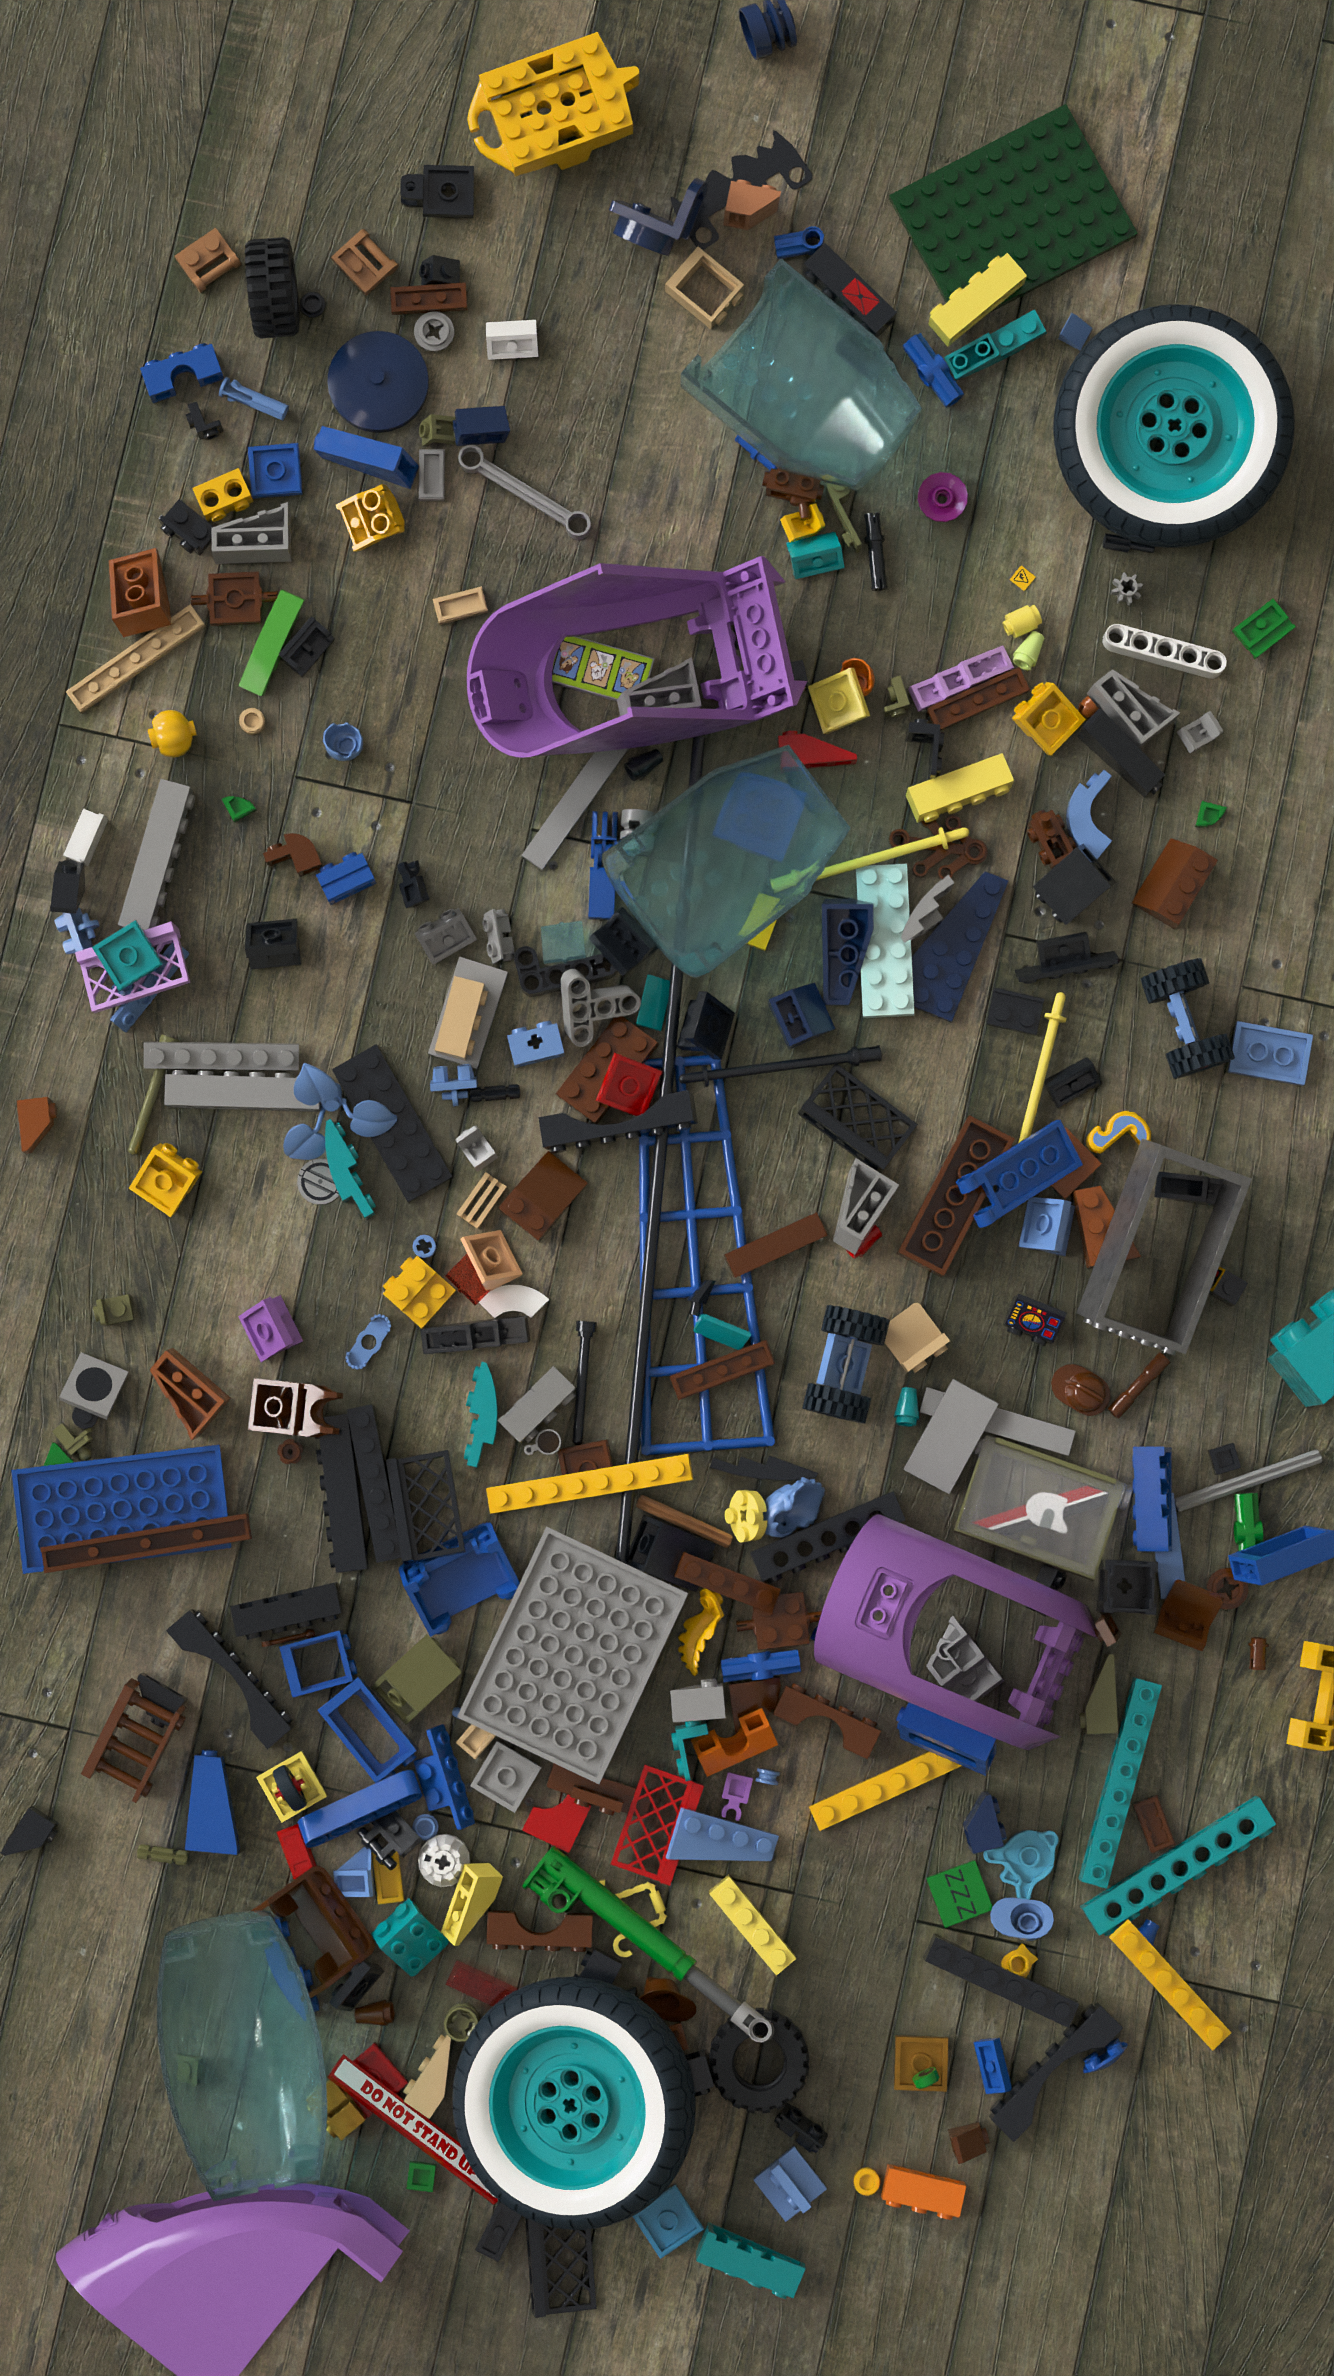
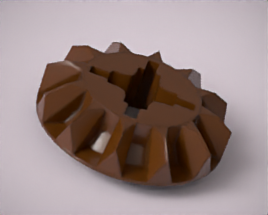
M1221 1568L1211 1574L1207 1582V1590L1224 1598L1221 1606L1222 1609H1234L1246 1600L1248 1583L1234 1580L1231 1568ZM1223 1578H1225L1229 1585H1238L1230 1591L1231 1599L1226 1593H1217L1220 1588L1224 1587Z

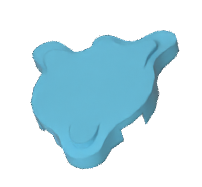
M1023 1830L1010 1837L1003 1847L984 1851L983 1857L988 1863L1004 1865V1870L1000 1874L1002 1882L1015 1886L1017 1898L1030 1900L1034 1886L1043 1880L1054 1867L1055 1848L1059 1838L1051 1830L1044 1832Z

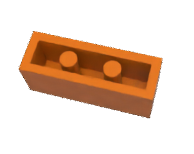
M887 2164L881 2197L882 2200H886L885 2204L892 2207L901 2208L902 2204L912 2206V2211L926 2214L927 2210L937 2212V2216L940 2218L952 2220L953 2216L960 2218L966 2184L964 2181Z

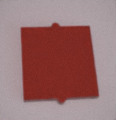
M468 1254L445 1275L458 1288V1292L463 1293L474 1305H477L490 1291L485 1290Z

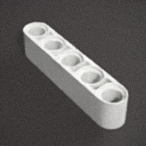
M1121 624L1109 626L1102 641L1104 647L1111 652L1210 679L1221 675L1227 662L1226 657L1219 651ZM1109 634H1119L1122 639L1121 642H1112ZM1142 640L1146 648L1143 650L1137 649L1134 646V641ZM1161 646L1167 647L1170 650V656H1162L1158 648ZM1183 654H1192L1195 658V662H1185V660L1183 659ZM1207 661H1217L1219 663V669H1210L1207 664Z

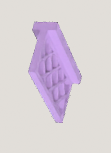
M168 922L143 930L152 946L156 948L159 957L168 963L161 975L155 971L151 972V974L159 977L154 987L146 988L142 986L147 977L146 975L133 983L135 985L133 990L126 996L119 994L116 986L111 990L103 985L109 974L92 947L75 952L77 962L81 966L93 1013L191 983L179 939L181 938L180 931L174 923ZM174 943L175 951L170 959L160 954L164 945ZM172 965L180 968L182 978L173 981L166 978ZM99 966L105 970L99 981L96 982L90 978L89 969ZM100 988L111 993L106 1002L97 1005L95 997Z

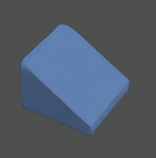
M1071 313L1058 339L1081 351L1092 331V327L1077 315Z

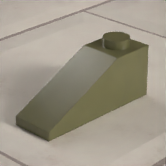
M1112 1653L1105 1654L1083 1705V1713H1079L1080 1729L1084 1728L1085 1734L1118 1733L1114 1654Z

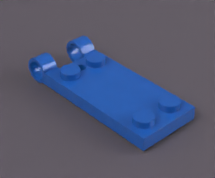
M1055 1120L974 1172L962 1176L956 1181V1184L961 1194L969 1193L982 1185L991 1205L977 1211L973 1217L978 1227L983 1228L1082 1166L1083 1163L1061 1120ZM994 1185L997 1186V1191H996V1192H994V1190H993V1186H994Z

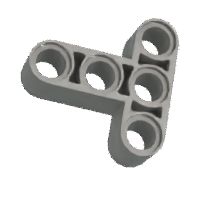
M576 969L565 971L561 977L565 1034L578 1047H584L591 1043L593 1039V1021L636 1013L641 1006L639 996L630 986L617 985L590 990L589 982ZM580 980L576 987L571 988L574 981ZM630 996L628 1002L622 1003L625 997ZM606 1000L602 1007L597 1008L601 1001ZM581 1004L580 1009L573 1012L574 1007ZM583 1028L582 1033L575 1035L578 1029Z

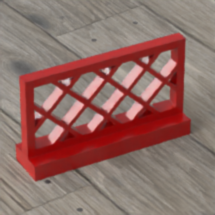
M644 1764L610 1865L670 1886L679 1860H671L665 1857L680 1808L683 1807L696 1811L704 1785L692 1780L685 1781L683 1777ZM651 1772L659 1775L663 1785L648 1791L644 1782L647 1773ZM663 1777L671 1779V1781L665 1783ZM675 1782L686 1784L684 1795L673 1800L667 1786ZM642 1787H644L646 1793L640 1796ZM665 1788L671 1801L657 1808L650 1794ZM648 1796L654 1810L640 1816L636 1808L637 1802ZM682 1800L678 1810L675 1803ZM673 1804L677 1813L676 1818L665 1825L659 1811ZM635 1811L638 1818L631 1821L633 1813ZM656 1813L662 1827L648 1833L642 1819ZM640 1821L645 1835L632 1841L627 1832L630 1825ZM673 1825L671 1833L669 1834L667 1828ZM665 1830L668 1837L667 1845L656 1850L650 1836ZM625 1837H627L629 1843L623 1845ZM648 1838L654 1851L640 1858L633 1844ZM631 1846L637 1860L629 1864L617 1861L620 1851ZM665 1850L661 1859L658 1853ZM655 1854L660 1863L657 1874L646 1871L642 1863L643 1860ZM639 1863L642 1869L637 1868L633 1865Z

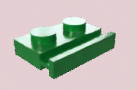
M1272 598L1235 627L1232 632L1244 647L1250 651L1253 658L1256 659L1295 629L1296 626L1288 619L1289 617Z

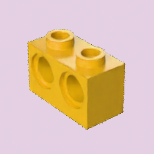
M239 468L192 488L207 522L222 520L226 517L227 513L234 510L236 512L245 510L253 502ZM238 487L242 489L241 494L237 497L229 495L233 488ZM208 499H219L218 504L216 506H206V502Z

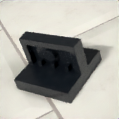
M623 906L615 911L604 926L589 937V940L622 976L655 954L659 949L650 935L642 929Z
M297 918L246 923L245 953L246 958H249L250 970L301 965Z
M699 991L697 999L690 1000L677 1047L682 1051H703L712 1059L722 1060L735 1012L707 991Z

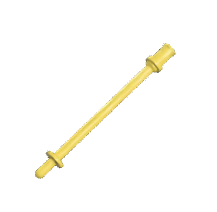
M940 827L938 830L939 835L804 874L798 873L796 870L793 871L792 875L772 879L775 896L795 889L800 891L803 890L802 887H805L806 883L941 844L947 850L948 842L967 837L969 829L964 827L944 833L943 828Z
M1063 992L1056 994L1052 1012L1045 1013L1044 1018L1049 1020L1018 1143L1031 1136L1059 1023H1065L1067 1019L1061 1016L1065 1002V994Z

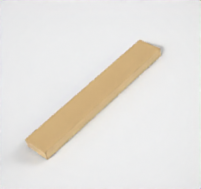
M190 604L171 617V625L154 629L68 689L66 693L82 714L206 626Z

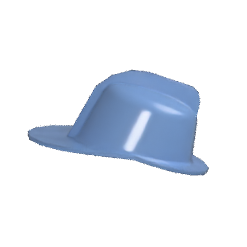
M1003 1898L995 1903L990 1913L991 1923L997 1931L1003 1935L1019 1938L1024 1941H1034L1043 1937L1051 1930L1054 1922L1053 1912L1049 1906L1037 1900Z

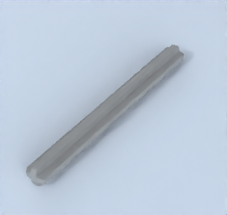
M1313 1450L1174 1499L1176 1509L1183 1511L1322 1462V1456L1319 1450Z

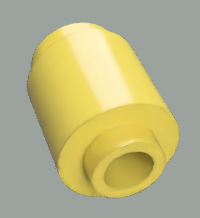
M1026 605L1006 614V621L1002 622L1007 635L1017 638L1037 629L1038 625L1042 624V618L1035 605L1030 607Z

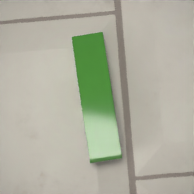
M283 589L280 590L255 644L239 687L259 696L265 694L272 673L276 671L280 660L278 654L290 640L305 599Z

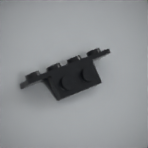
M1087 932L1036 941L1039 965L1016 969L1015 975L1019 982L1031 984L1037 982L1038 979L1046 977L1057 979L1061 978L1063 974L1072 972L1074 974H1083L1088 972V969L1093 968L1109 969L1114 964H1119L1120 962L1115 951L1091 955Z

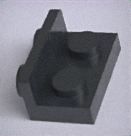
M180 499L165 516L160 515L158 518L162 525L160 529L170 538L175 535L181 540L179 543L181 547L190 554L194 551L200 556L212 542L213 526Z

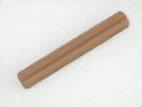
M641 1495L636 1503L637 1508L725 1548H728L732 1542V1535L647 1496Z

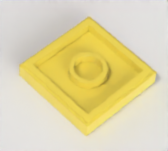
M854 668L846 669L808 686L823 734H829L870 716Z

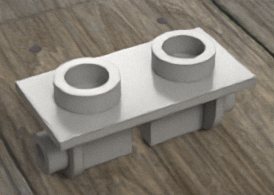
M492 909L485 913L483 918V929L487 932L488 937L487 953L491 957L492 964L502 959L503 961L514 960L513 955H515L512 937L503 938L502 934L511 932L509 915L505 913V909L496 911Z

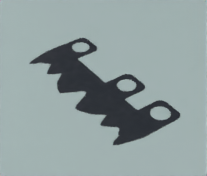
M773 130L775 141L771 149L762 146L757 147L758 158L748 155L732 157L733 178L730 179L715 170H711L705 180L708 183L707 194L690 234V239L696 247L704 250L718 241L719 234L708 217L726 206L731 181L746 180L751 182L753 186L761 187L762 185H768L765 180L780 172L791 189H798L812 179V173L793 145L777 131ZM793 167H800L804 170L805 177L801 182H793L789 178V171ZM670 197L677 217L682 201L679 202L676 198ZM701 227L710 229L712 233V238L707 243H701L696 239V231Z

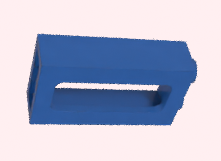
M1303 1526L1230 1554L1228 1557L1234 1580L1262 1586L1334 1558V1530Z
M361 1676L318 1709V1712L375 1783L395 1775L394 1769L401 1763L406 1767L417 1758L414 1754L418 1750L416 1745ZM352 1695H358L399 1746V1752L383 1764L377 1761L338 1711L339 1706Z
M908 1702L906 1708L902 1707L896 1719L899 1722L897 1729H899L900 1739L984 1776L987 1775L996 1755V1738Z

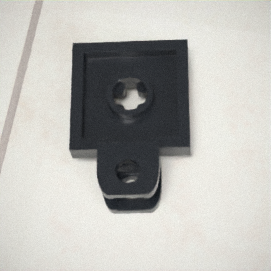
M424 165L423 174H407L402 176L400 187L401 204L407 207H423V217L473 218L474 166ZM446 186H451V190L456 191V193L451 195V197H446L441 191L446 190Z

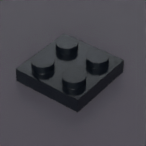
M365 1961L357 1963L350 1970L349 1979L334 1989L332 1992L333 1998L329 2003L338 2010L351 2012L385 1971L378 1964Z

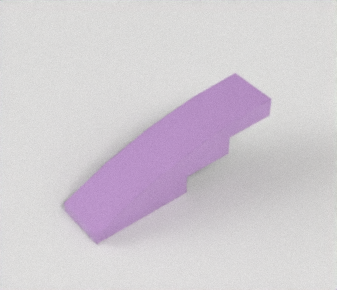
M1000 646L962 661L957 666L937 673L930 679L912 685L908 688V691L918 712L927 709V707L1000 676L1014 667L1004 646Z

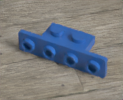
M441 1724L430 1728L426 1732L433 1755L413 1761L428 1810L432 1811L450 1805L456 1828L461 1830L475 1824L473 1810L470 1807L465 1792L466 1788L461 1779L458 1762L453 1754L450 1737L445 1725Z

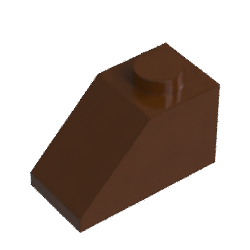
M979 2122L948 2129L953 2153L958 2164L987 2152L985 2144L990 2143L986 2128L981 2129Z

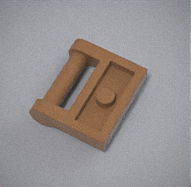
M216 228L174 256L200 293L207 289V285L233 267L237 269L242 265ZM224 255L227 257V260L199 278L198 273Z
M362 229L331 257V260L367 296L386 277L393 274L399 265L394 259L390 260L369 238L370 234L365 229ZM359 245H363L383 266L379 271L357 249Z

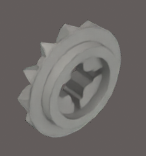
M428 312L417 320L414 327V336L418 345L423 347L425 351L438 352L439 350L446 349L453 342L454 326L450 318L441 312ZM429 325L435 330L441 328L439 331L440 340L435 336L428 337L430 334Z

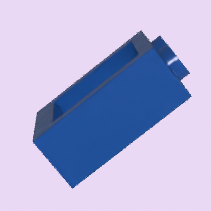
M342 1630L279 1647L292 1698L352 1682L355 1680L354 1675L358 1674L355 1660H350L347 1651L351 1649L348 1634L343 1635ZM336 1638L346 1676L303 1687L294 1649Z

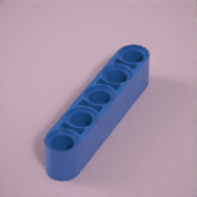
M402 1771L303 1816L298 1820V1825L306 1847H316L419 1800L422 1797V1793L414 1771Z

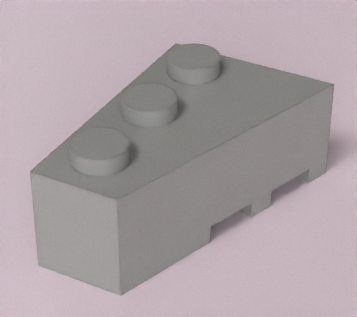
M288 502L280 504L281 507L269 511L257 512L258 515L246 519L239 518L213 527L212 554L215 564L291 562V513Z
M692 657L653 678H649L623 691L617 699L620 716L628 713V707L700 709L702 705Z
M1113 669L1094 683L1087 692V695L1096 706L1101 708L1139 748L1173 723L1180 714L1177 710H1171L1160 703V699L1155 696L1151 697L1140 690L1138 685Z
M855 1158L848 1173L833 1241L855 1255L893 1199L899 1184Z
M553 1366L497 1421L519 1443H522L524 1440L529 1443L539 1433L536 1428L542 1422L547 1425L557 1415L554 1410L561 1403L566 1406L576 1396L573 1393L576 1388Z
M716 1678L702 1679L700 1685L670 1691L673 1722L726 1718L722 1683H717Z

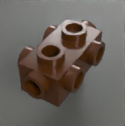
M771 468L770 472L765 471L762 486L766 487V496L790 501L792 506H799L801 520L811 518L809 506L815 504L816 499H822L825 487L813 475L793 474L786 468H777V470Z
M1043 809L1031 816L1032 820L1028 823L1030 829L1026 830L1033 844L1038 843L1041 849L1038 855L1043 865H1049L1052 870L1076 848V844L1071 836L1067 838L1063 830L1065 824L1059 814L1055 815L1053 810L1045 812ZM1055 848L1059 849L1061 856L1055 857L1052 850Z

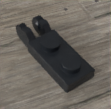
M499 2201L475 2251L499 2262L521 2215Z

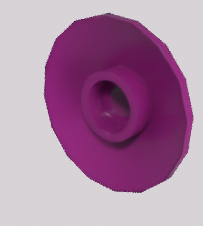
M939 472L932 474L922 482L918 489L917 500L920 510L926 517L937 522L955 520L963 513L967 505L968 493L965 484L959 477L951 473ZM939 496H944L947 501L945 503H939L937 498Z

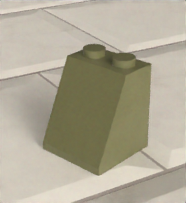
M427 1634L371 1686L405 1725L462 1673L457 1661L452 1657H448L441 1650L440 1643L435 1638H430Z

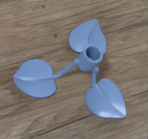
M304 1063L294 1083V1095L298 1101L306 1105H316L320 1102L321 1110L313 1130L306 1124H299L288 1131L284 1139V1152L290 1158L311 1160L321 1156L326 1150L325 1137L317 1132L320 1130L326 1110L333 1112L340 1106H343L347 1116L352 1118L351 1130L364 1137H375L385 1133L396 1123L397 1116L383 1104L372 1100L358 1103L352 1113L347 1106V1100L342 1098L341 1086L322 1070Z

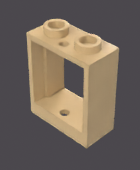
M699 247L691 253L665 283V292L711 330L716 324L720 326L728 316L727 311L732 305L734 307L738 306L745 296L743 294L744 284ZM700 266L704 267L732 291L711 316L679 291Z

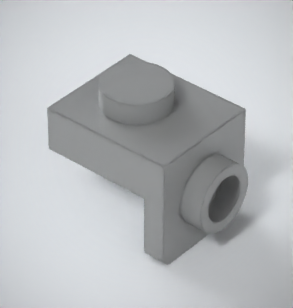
M1209 711L1194 722L1182 727L1176 733L1189 753H1192L1211 743L1223 733V729L1212 712Z
M476 1125L463 1131L455 1139L477 1172L498 1158Z

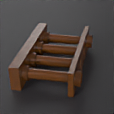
M131 1678L124 1685L81 1774L90 1779L96 1772L101 1773L102 1771L136 1789L137 1791L132 1801L137 1803L142 1796L146 1798L153 1786V1783L149 1781L174 1731H180L186 1720V1717L183 1716L186 1706L181 1705L175 1714L140 1696V1692L137 1691L140 1682ZM129 1705L132 1707L136 1705L170 1723L164 1736L128 1718L129 1715L126 1714ZM118 1727L120 1729L124 1727L158 1745L153 1758L119 1741L118 1737L115 1736ZM113 1749L147 1767L143 1779L140 1780L107 1763V1759L104 1758L106 1751Z

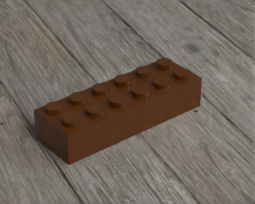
M969 1115L896 1254L942 1278L974 1219L973 1215L978 1211L986 1196L982 1185L969 1193L961 1194L956 1181L1009 1150L1015 1138Z

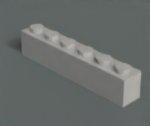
M160 779L118 922V926L121 929L135 920L138 921L143 930L159 925L160 917L157 914L159 907H163L166 901L167 892H164L167 882H171L174 874V868L171 867L174 858H178L181 850V844L178 843L181 834L186 832L188 826V819H185L188 809L192 810L195 802V795H193V790L190 786Z
M172 1070V1074H165L164 1105L167 1108L320 1112L321 1110L320 1102L316 1105H306L296 1099L294 1083L297 1078H290L289 1073H275V1077H265V1073L250 1072L249 1076H239V1072L226 1071L224 1076H213V1071H198V1075H188V1071Z

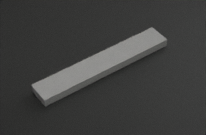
M630 748L594 752L521 855L524 859L540 870H544Z
M926 1387L919 1412L932 1416L945 1392ZM996 1408L984 1430L988 1433L1069 1456L1076 1432Z

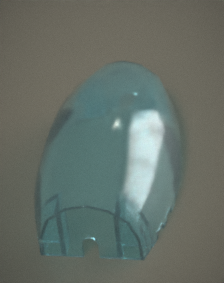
M257 1910L219 1915L182 1925L167 1932L162 1946L157 1987V2034L162 2075L170 2108L178 2132H180L184 2142L185 2150L188 2156H190L197 2170L196 2173L206 2187L213 2201L256 2193L259 2191V2187L267 2184H274L276 2189L319 2180L327 2128V2087L321 2037L304 1977L288 1941L271 1912Z

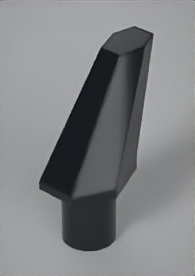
M705 1280L687 1299V1301L692 1302L690 1315L700 1316L701 1305L707 1303L716 1282L715 1280Z

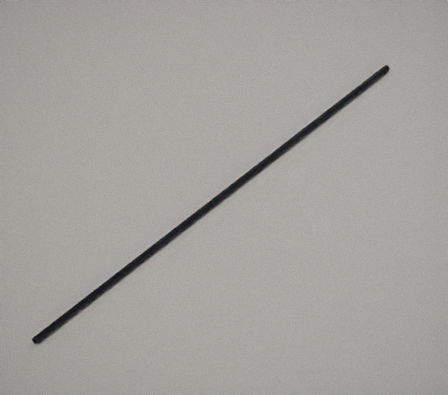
M700 736L693 737L659 1099L664 1094H669L673 1091L706 739ZM666 1129L665 1134L655 1135L625 1464L638 1462L669 1129ZM635 1490L622 1492L616 1559L627 1565Z

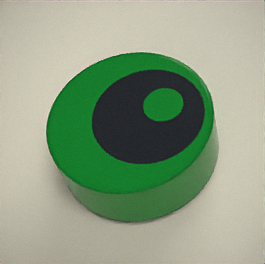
M931 2067L917 2073L912 2080L916 2088L923 2089L936 2083L940 2076L937 2069Z

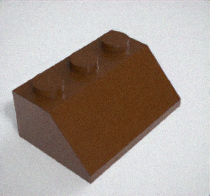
M1170 838L1131 904L1175 930L1218 860L1193 845Z

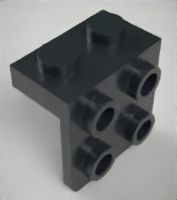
M914 719V722H909L906 731V741L931 744L928 780L935 779L941 773L942 758L938 757V752H941L943 748L944 732H940V724H930V721L927 719Z

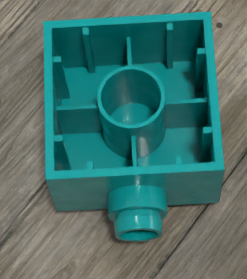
M1334 1289L1310 1306V1309L1317 1317L1313 1322L1308 1325L1303 1318L1296 1323L1292 1321L1270 1339L1277 1351L1270 1355L1267 1360L1305 1407L1324 1404L1334 1396Z

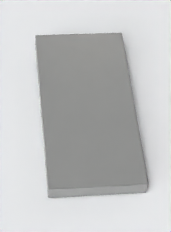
M459 957L428 1051L429 1055L460 1065L471 1064L473 1069H478L508 976L507 971ZM454 976L484 983L485 991H488L485 1006L480 1005L478 1015L482 1016L479 1030L473 1031L471 1039L475 1041L472 1056L467 1055L466 1061L435 1052Z
M952 1379L903 1469L950 1494L999 1403Z

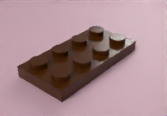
M623 1016L614 1017L555 1094L591 1122L598 1124L611 1108V1106L596 1101L613 1054L617 1053L645 1064L659 1046V1043Z

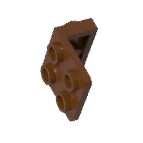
M1175 1580L1158 1611L1153 1633L1203 1651L1206 1646L1209 1628L1221 1608L1224 1598L1221 1595L1188 1582Z

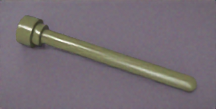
M161 1035L159 1042H180L165 1035ZM166 1069L154 1070L128 1148L129 1153L132 1155L137 1154Z

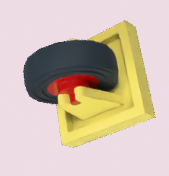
M303 1751L256 1777L281 1823L328 1796Z

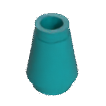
M901 1388L894 1414L897 1425L916 1426V1422L919 1420L917 1389Z

